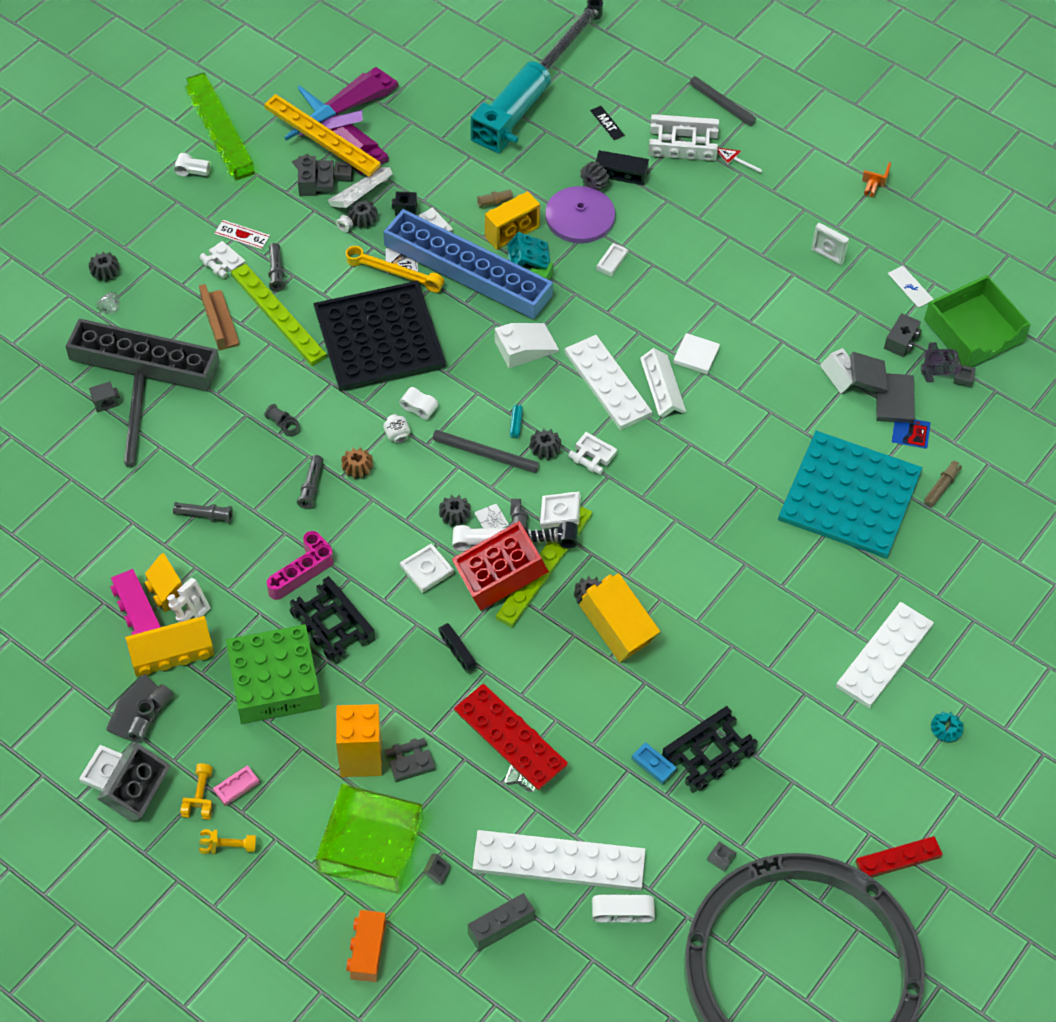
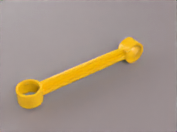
M351 246L346 250V260L351 266L364 264L412 281L418 280V283L424 284L433 293L440 292L445 283L444 278L437 273L426 275L363 254V249L359 246ZM353 254H358V255H360L359 257H356V258L350 257V256L353 255Z

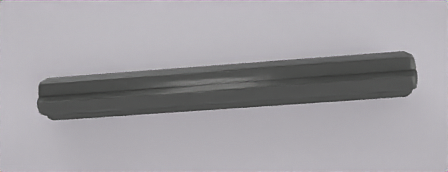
M693 76L690 79V85L748 125L752 126L755 124V116L698 77Z

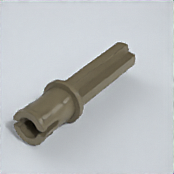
M952 461L946 471L941 473L940 479L925 497V505L933 507L949 484L954 482L955 476L962 469L959 462Z

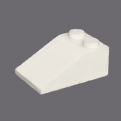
M510 323L495 328V343L508 368L559 352L545 323Z

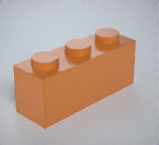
M360 910L359 917L354 919L353 930H356L355 938H351L350 951H353L352 958H348L346 971H350V978L352 980L377 982L386 927L385 912Z

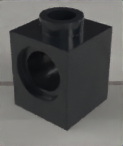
M396 191L395 198H392V209H395V216L402 209L416 215L417 192Z

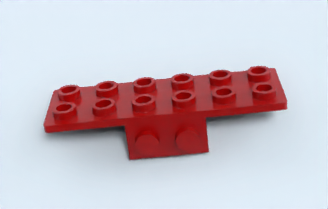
M485 684L479 686L454 707V711L537 790L544 787L567 767V761Z

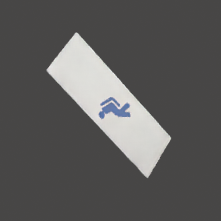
M904 266L888 273L918 308L934 300Z

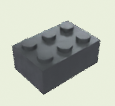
M139 743L130 745L126 748L97 800L130 822L141 819L171 765Z

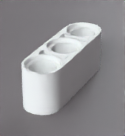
M596 895L592 898V919L595 922L601 923L652 922L655 920L654 897L650 895Z

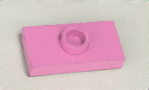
M247 765L215 786L213 791L224 806L258 785L260 781Z

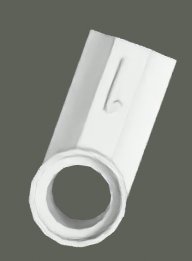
M181 153L178 155L175 163L174 172L179 176H187L189 173L208 176L211 164L210 161L193 159L189 154Z

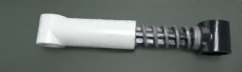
M563 522L557 529L553 530L549 528L548 530L542 529L537 531L535 529V531H530L529 529L526 531L533 544L535 542L539 544L545 542L547 544L548 541H551L567 549L578 545V526L573 522ZM465 525L456 526L453 528L452 548L456 551L464 552L505 528L471 529Z

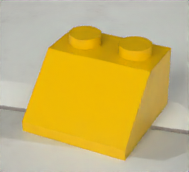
M162 553L146 571L147 581L144 584L149 593L153 592V600L156 606H161L165 613L171 610L167 599L168 596L173 594L177 599L180 596L177 590L182 586V583L167 557Z

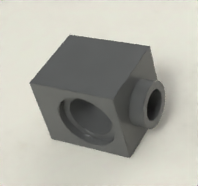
M111 382L89 388L97 413L118 406L117 399L120 396L117 388L112 387Z

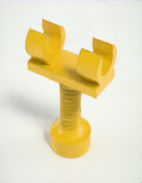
M204 763L196 765L195 774L198 776L195 798L183 797L180 810L181 817H190L191 807L202 808V819L211 818L212 801L203 799L206 779L211 777L213 771L211 765Z
M204 829L200 832V836L208 835L210 837L209 839H200L199 844L209 846L208 848H199L201 854H208L210 852L215 854L216 847L218 846L243 847L246 852H255L256 835H247L245 839L236 840L217 838V830L212 832L211 830Z

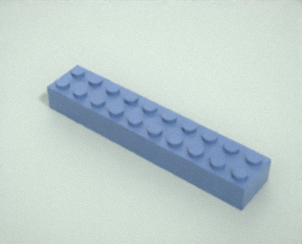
M404 209L383 231L384 246L532 319H535L553 296L552 281Z

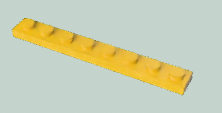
M275 94L264 104L266 110L368 177H371L381 167V162Z

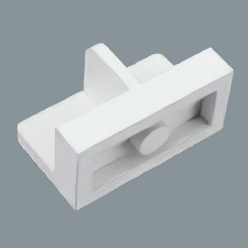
M843 348L831 353L820 366L842 394L853 385L850 357Z

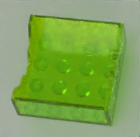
M341 784L315 858L317 872L399 894L423 821V804Z

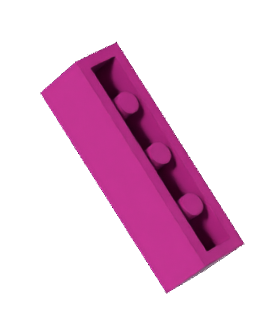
M131 569L111 577L113 584L110 586L111 592L114 597L118 596L119 598L117 604L120 611H125L126 613L124 619L128 628L132 627L133 629L131 634L134 635L160 628L134 570Z

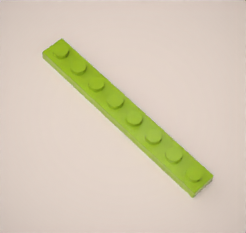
M246 263L231 271V276L311 367L327 358L324 350Z
M580 506L579 524L577 525L578 535L592 517V511ZM549 541L540 553L549 572L511 593L496 614V620L513 628L568 549L562 548L558 543Z

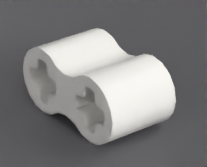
M410 387L399 401L400 406L404 410L413 412L424 420L429 419L439 405L434 397L425 395L414 387Z

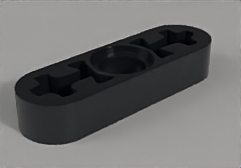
M446 623L440 626L438 631L441 638L465 672L469 673L476 669L477 665L473 656L451 625Z

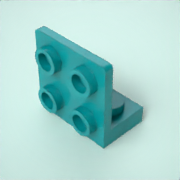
M518 232L507 244L509 261L521 267L527 263L541 269H547L550 257L546 241Z

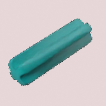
M521 405L513 406L509 435L511 438H518L520 436L523 412Z

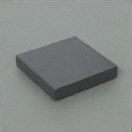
M852 352L850 354L852 384L885 394L888 391L885 361Z

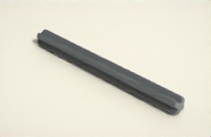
M136 373L134 375L124 457L126 467H133L135 465L145 381L143 373Z
M435 430L433 433V440L534 473L539 468L538 462L440 430Z

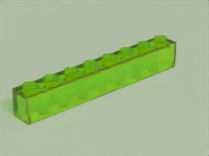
M205 72L187 77L186 93L191 95L192 105L197 107L196 110L199 118H203L204 128L209 130L208 134L211 141H215L216 151L221 153L220 156L223 164H227L228 174L232 175L235 181L255 175L253 162Z

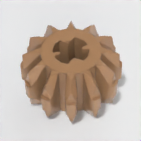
M352 447L351 452L346 451L345 456L341 458L342 470L345 471L347 476L352 475L353 479L356 476L362 479L363 474L369 476L370 470L373 468L372 455H369L368 450L362 451L361 447L358 450Z

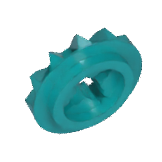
M942 711L940 714H936L931 721L932 733L938 739L945 742L956 741L964 731L963 722H961L959 716L953 715L952 711L949 713ZM949 721L951 727L945 732L944 724Z

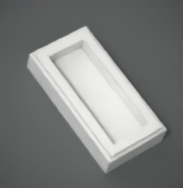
M612 243L596 266V270L612 277L627 256L628 249Z

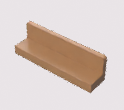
M206 284L199 285L201 300L218 351L239 346V340L222 291L208 292Z

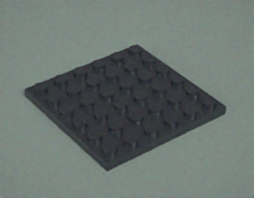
M418 280L313 303L339 391L446 367V362Z

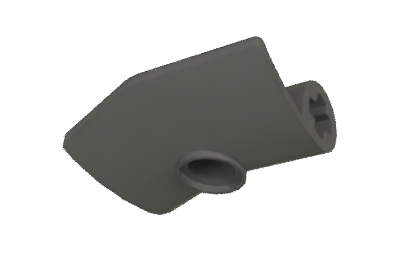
M144 674L118 700L107 725V731L130 741L143 742L150 725L156 720V714L174 697L173 693L163 684L158 687Z

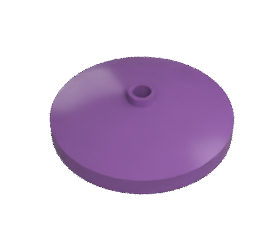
M574 186L565 188L550 198L546 206L545 217L549 229L557 237L571 243H590L603 238L610 232L615 221V209L611 200L604 193L590 187Z

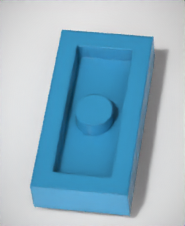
M646 742L632 755V760L662 785L676 772L677 767Z

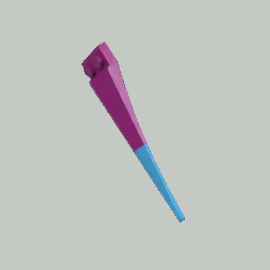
M374 67L369 72L358 76L310 115V117L320 123L352 107L388 95L399 87L398 81L379 68ZM294 128L285 136V140H289L301 132Z
M298 85V90L314 111H317L324 105L323 102ZM352 124L330 129L381 162V164L389 161L388 155L378 146V143ZM353 167V169L357 171L360 175L364 174L355 167Z

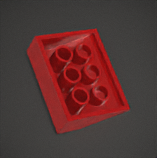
M520 521L452 558L480 611L549 572Z

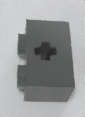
M901 313L886 337L884 349L904 357L907 351L910 352L912 350L914 339H918L922 330L919 329L921 321Z

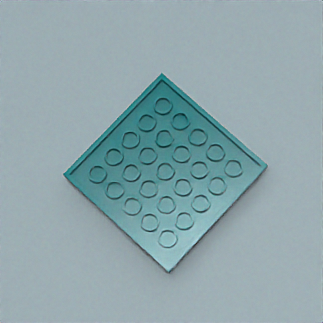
M816 430L780 511L778 520L887 559L923 467Z

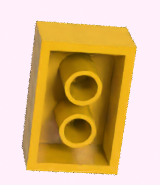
M528 191L485 213V238L496 250L506 246L518 232L528 234L540 227V203Z

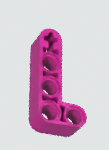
M306 532L303 536L306 553L267 579V589L270 598L279 600L333 564L332 548L318 532Z

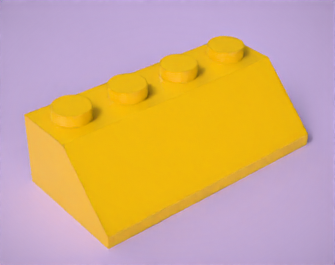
M205 616L125 637L136 677L143 676L144 674L147 676L156 671H165L171 667L187 665L193 661L206 660L211 656H215Z

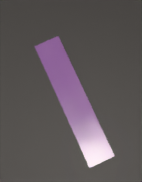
M362 110L328 118L320 123L332 129L363 121Z

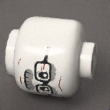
M397 414L387 417L383 428L388 440L395 443L407 440L410 428L405 417L397 416Z

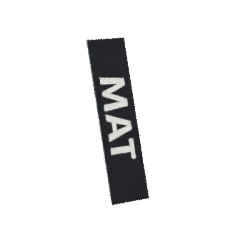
M602 106L590 110L613 140L625 136Z

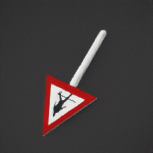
M725 148L717 149V153L727 164L735 160L760 173L762 172V169L737 158L742 151Z

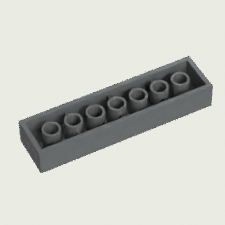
M80 318L65 346L69 360L134 375L136 373H143L144 377L208 391L220 364L218 349Z

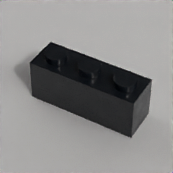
M598 151L596 162L599 165H603V168L607 170L608 179L645 185L649 159L608 151Z

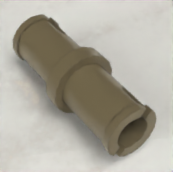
M511 189L502 192L494 191L488 195L477 196V203L479 207L491 204L498 205L500 202L512 200L513 193Z

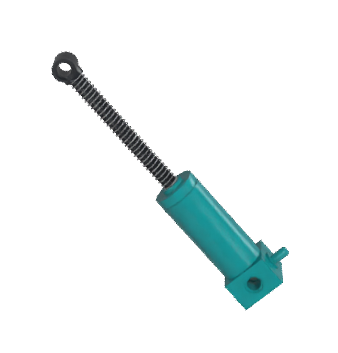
M587 0V7L584 9V12L540 63L534 61L526 63L490 105L483 102L470 117L472 142L498 154L501 153L510 141L518 142L519 138L512 134V128L550 85L551 76L548 72L551 69L550 67H553L556 60L560 59L569 48L568 46H571L577 39L576 37L582 33L581 31H584L590 24L589 22L602 17L603 0Z

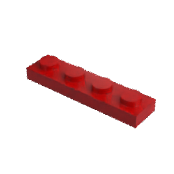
M935 836L856 858L855 862L859 870L873 878L942 858L943 854Z

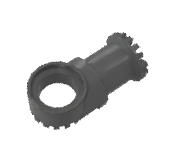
M270 404L268 409L266 408L265 418L276 422V425L283 429L285 435L292 437L300 432L299 422L289 415L288 412L278 409L276 404ZM290 424H294L296 426L292 430L286 429V427Z
M511 499L510 515L513 524L520 521L525 531H528L526 521L529 515L525 511H521V499Z

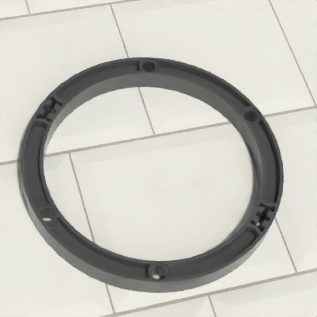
M786 853L767 856L751 861L725 876L712 888L699 906L691 923L684 957L686 989L690 1004L699 1022H729L716 1003L706 971V945L711 930L719 916L734 900L755 887L770 882L791 879L816 881L838 888L859 900L874 913L889 933L901 968V994L898 1007L890 1022L915 1021L922 1001L925 980L924 959L919 939L909 917L897 900L879 882L861 870L842 861L815 854ZM866 891L874 892L875 896L869 895ZM697 940L702 945L695 946L692 944V941ZM907 989H913L917 994L912 995Z

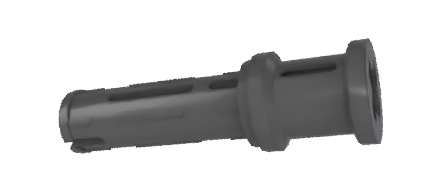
M272 243L269 247L271 267L268 272L270 278L269 288L272 291L279 292L285 288V282L283 281L284 271L281 268L280 245Z
M319 455L312 456L306 481L300 488L301 495L297 499V504L304 509H311L314 506V495L318 491L316 484L323 463V458Z
M175 502L174 506L176 507H173V514L205 517L210 521L222 520L230 523L233 516L232 506L218 507L216 504L202 506Z

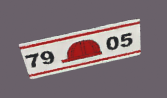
M222 220L214 233L259 249L263 248L270 236Z

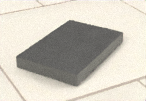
M886 373L888 391L885 394L876 391V421L914 423V375Z

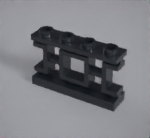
M330 576L323 579L322 585L316 586L319 595L305 603L299 596L296 601L294 599L290 601L291 609L289 611L293 618H298L301 625L306 624L307 633L309 632L312 635V640L316 646H321L326 658L329 661L332 660L335 664L339 663L340 658L344 659L346 657L343 648L355 640L361 646L366 645L365 642L370 644L375 641V630ZM329 596L333 602L324 607L322 603L328 600ZM315 608L318 612L311 616V621L306 613ZM334 612L341 622L327 630L321 620ZM351 622L356 630L347 635L345 630L351 627ZM338 635L340 640L335 642L333 647L329 640Z
M725 706L663 748L662 756L674 766L681 763L690 773L686 777L685 784L690 786L692 793L697 790H704L710 781L720 779L726 770L736 768L745 757L750 758L757 751L758 741L752 739L751 734L741 739L732 727L736 725L737 719L731 715L732 711L728 706ZM720 727L727 734L722 739L715 732ZM713 741L722 753L710 761L700 749ZM732 741L739 748L733 754H731L732 750L727 746ZM689 748H691L690 751L695 756L691 760H688L683 754ZM700 763L707 769L702 775L695 768Z

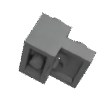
M298 156L299 196H316L317 191H333L334 161L316 160V156Z

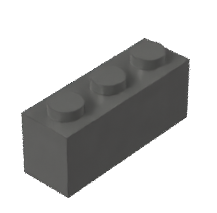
M522 893L468 924V935L477 950L481 951L534 921L535 910L525 894Z

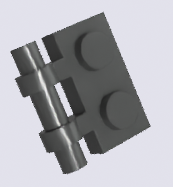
M414 738L408 743L402 745L395 744L392 745V748L385 749L387 757L394 755L396 757L395 760L389 761L395 782L435 771L429 749L420 751V747L427 746L425 738L418 740ZM413 750L414 754L403 757L402 753Z

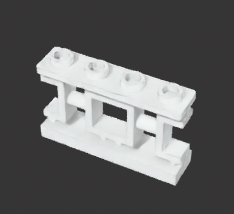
M652 114L650 134H658V139H650L648 155L716 161L718 144L709 143V138H718L719 119ZM662 132H671L672 134H662ZM696 134L706 135V137L696 136ZM675 136L692 137V142L675 141ZM661 141H671V143H662ZM695 143L705 144V146L695 145Z

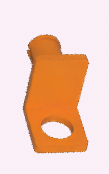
M890 162L884 175L864 170L862 181L867 183L864 190L866 196L871 192L870 197H874L877 186H885L891 168Z

